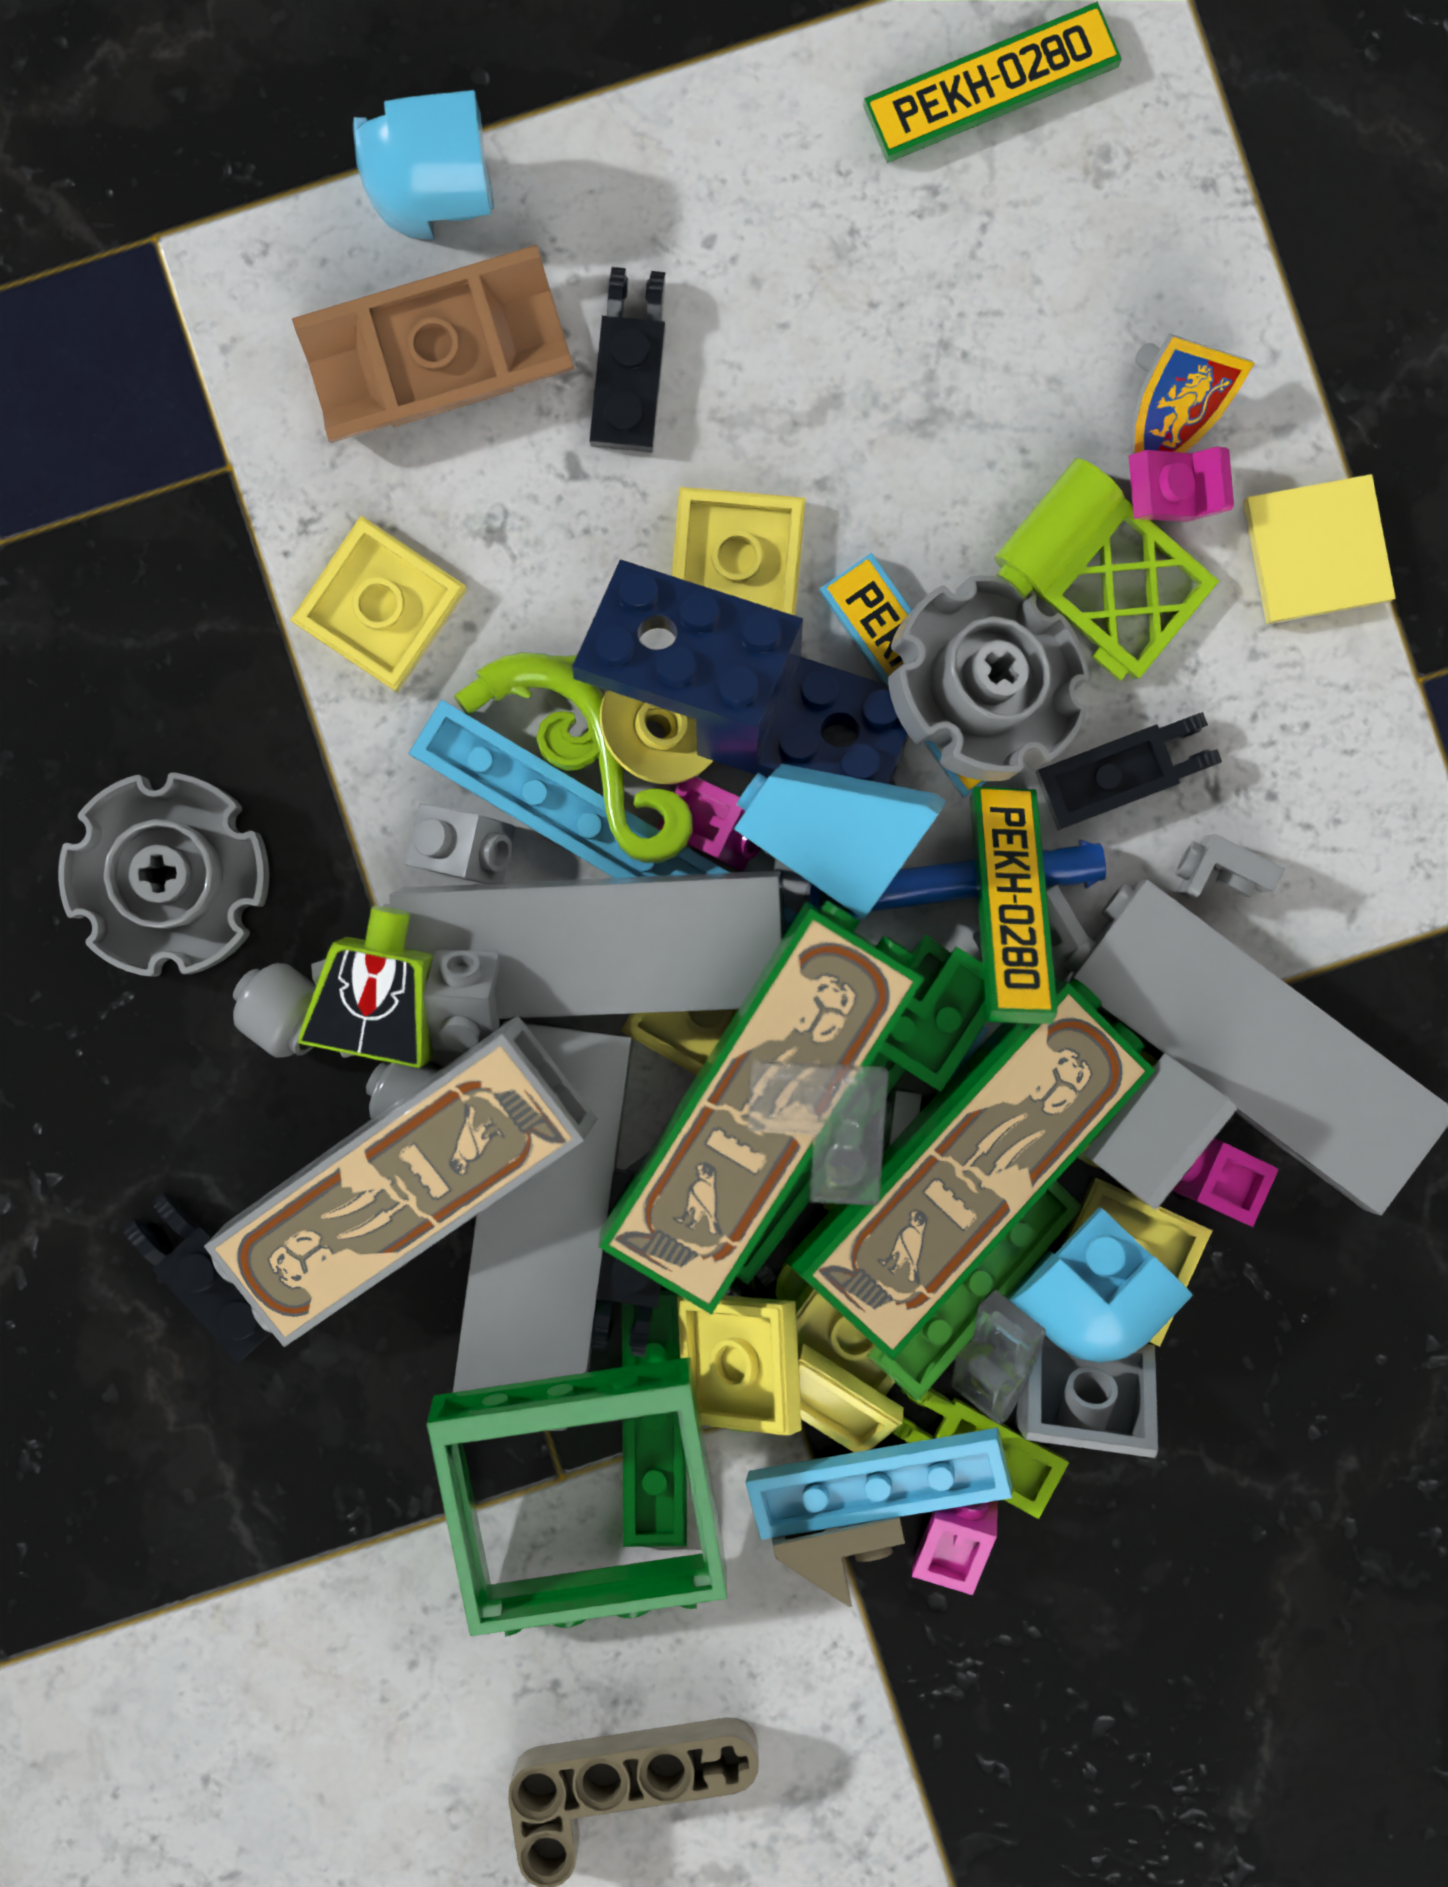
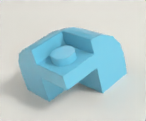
M474 90L384 101L385 115L367 121V118L354 117L353 136L357 168L373 209L388 227L409 238L434 240L433 221L435 220L465 221L478 216L491 215V209H494L492 183L485 161L481 113Z
M1099 1207L1055 1254L1048 1251L1006 1298L1059 1348L1077 1359L1106 1363L1128 1358L1145 1346L1193 1295L1155 1256L1151 1255L1104 1209Z

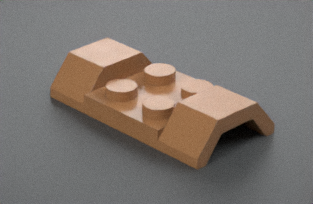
M537 245L292 318L314 381L323 412L325 431L330 443L392 425L394 428L513 392L515 387L575 370Z

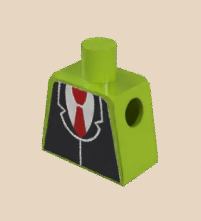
M372 906L366 940L344 937L333 942L300 1030L298 1043L415 1068H421L433 1058L434 1050L431 1044L423 994L434 955L405 948L411 913L390 907Z

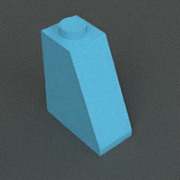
M781 764L768 779L758 772L747 786L736 804L746 812L734 829L864 920L947 801L936 793Z

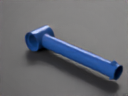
M1079 839V846L1058 848L1052 851L1042 850L1046 888H1052L1056 885L1067 886L1084 883V888L1088 889L1096 882L1104 881L1106 879V860L1102 845ZM975 860L900 869L870 912L977 898ZM809 882L804 895V903L807 901L821 910L822 906L819 901L820 889ZM850 910L847 911L848 913H850V914L853 915L854 917H856V918L859 917L858 915H856V914L853 913L852 911H850Z

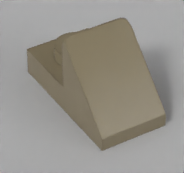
M899 1517L772 1538L775 1558L848 1607H852L842 1557L854 1555L855 1560L858 1562L879 1560L893 1553L892 1546L905 1544Z

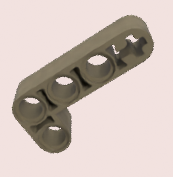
M725 1717L548 1744L526 1750L518 1758L514 1767L508 1795L517 1861L521 1874L529 1883L537 1887H556L562 1885L570 1878L576 1865L579 1847L577 1818L733 1795L745 1791L754 1782L758 1774V1741L754 1730L746 1722L738 1718ZM734 1746V1752L738 1756V1763L733 1765L726 1764L725 1758L721 1754V1748ZM695 1749H702L701 1763H703V1770L695 1771ZM671 1754L678 1757L683 1763V1768L677 1774L662 1776L655 1773L649 1763L658 1755ZM596 1764H608L615 1768L620 1778L613 1784L602 1786L593 1783L587 1776L586 1771ZM534 1773L544 1774L552 1779L556 1789L546 1795H536L525 1787L523 1780ZM542 1838H553L564 1846L565 1852L556 1858H545L535 1851L533 1844Z

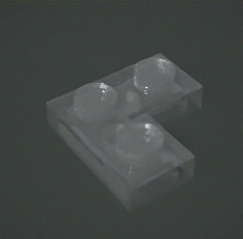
M751 1060L747 1130L753 1132L813 1135L809 1192L811 1202L878 1205L888 1071L886 1067Z

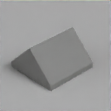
M1166 1053L1163 1054L1153 1067L1156 1071L1117 1112L1084 1153L1085 1156L1121 1186L1154 1210L1160 1206L1239 1107L1224 1094Z
M1029 1327L1015 1425L1025 1440L1156 1458L1158 1452L1155 1345L1146 1344L1128 1358L1098 1363L1075 1358L1056 1346L1038 1328Z

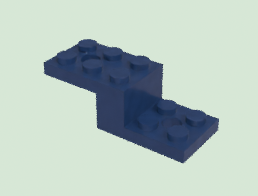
M621 559L572 665L573 679L696 719L698 756L755 775L759 772L767 779L781 764L890 785L909 738L895 712L887 684L801 657L803 618ZM661 628L671 632L676 639L670 646L664 649H651L643 645L640 638L650 629ZM841 724L850 727L856 733L857 739L848 746L836 747L824 740L822 732L829 726Z

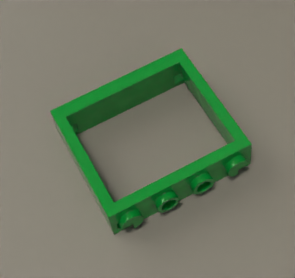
M690 1357L433 1396L427 1427L470 1637L505 1632V1637L525 1628L546 1625L569 1628L577 1626L587 1619L614 1615L629 1619L643 1616L650 1610L676 1606L697 1609V1603L727 1599V1566ZM677 1411L702 1553L491 1584L463 1443Z

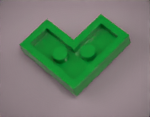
M955 946L921 1000L919 1001L915 997L911 999L878 1052L941 1092L987 1022L983 963Z

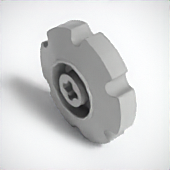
M970 576L956 589V595L946 586H940L933 590L904 618L891 644V649L900 655L904 663L888 677V687L895 712L905 731L917 745L926 740L936 743L942 752L940 764L944 768L961 776L982 781L1009 780L1023 769V761L1031 769H1039L1058 756L1072 742L1080 730L1087 711L1086 706L1077 700L1074 690L1089 680L1086 657L1074 630L1061 613L1051 617L1042 614L1037 608L1036 599L1038 594L1034 590L1029 592L1026 599H1023L1013 585L1001 577Z
M173 772L168 775L166 784L159 790L154 791L148 778L134 775L115 782L94 796L78 814L79 820L86 826L85 838L78 844H63L58 867L60 896L67 916L78 919L87 917L91 921L92 932L86 939V945L99 957L115 967L144 976H159L162 966L169 959L174 960L178 964L182 974H193L213 967L234 953L250 935V931L242 923L241 916L243 911L252 905L263 907L267 899L269 887L268 856L261 835L254 831L240 833L236 828V818L242 811V806L225 791L208 782ZM164 864L175 867L177 871L176 879L167 880L165 886L153 881V871L162 870Z

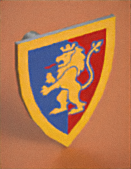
M1168 334L1161 348H1158L1153 343L1143 345L1137 352L1136 363L1148 374L1139 391L1131 423V454L1145 450L1185 453L1221 418L1239 392L1255 362L1172 334Z

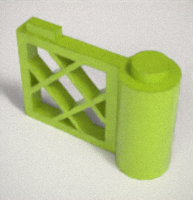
M1075 458L994 557L996 563L1001 568L996 577L1004 578L1013 585L1023 599H1026L1029 592L1034 590L1038 597L1057 613H1061L1073 627L1097 646L1090 657L1118 681H1122L1127 673L1134 679H1140L1219 583L1215 576L1151 520L1134 519L1133 505L1124 498L1123 492L1118 485L1102 470L1082 458ZM1123 521L1127 522L1142 536L1144 562L1112 564L1110 536ZM1155 548L1169 560L1156 561ZM1099 551L1100 566L1086 567ZM1178 567L1196 583V586L1181 604L1159 606L1156 568ZM1145 570L1147 607L1116 610L1113 572ZM1101 573L1104 611L1082 613L1063 596L1079 575ZM1173 612L1161 627L1160 613ZM1148 614L1150 642L1137 658H1134L1118 644L1116 617ZM1105 618L1106 632L1091 619Z

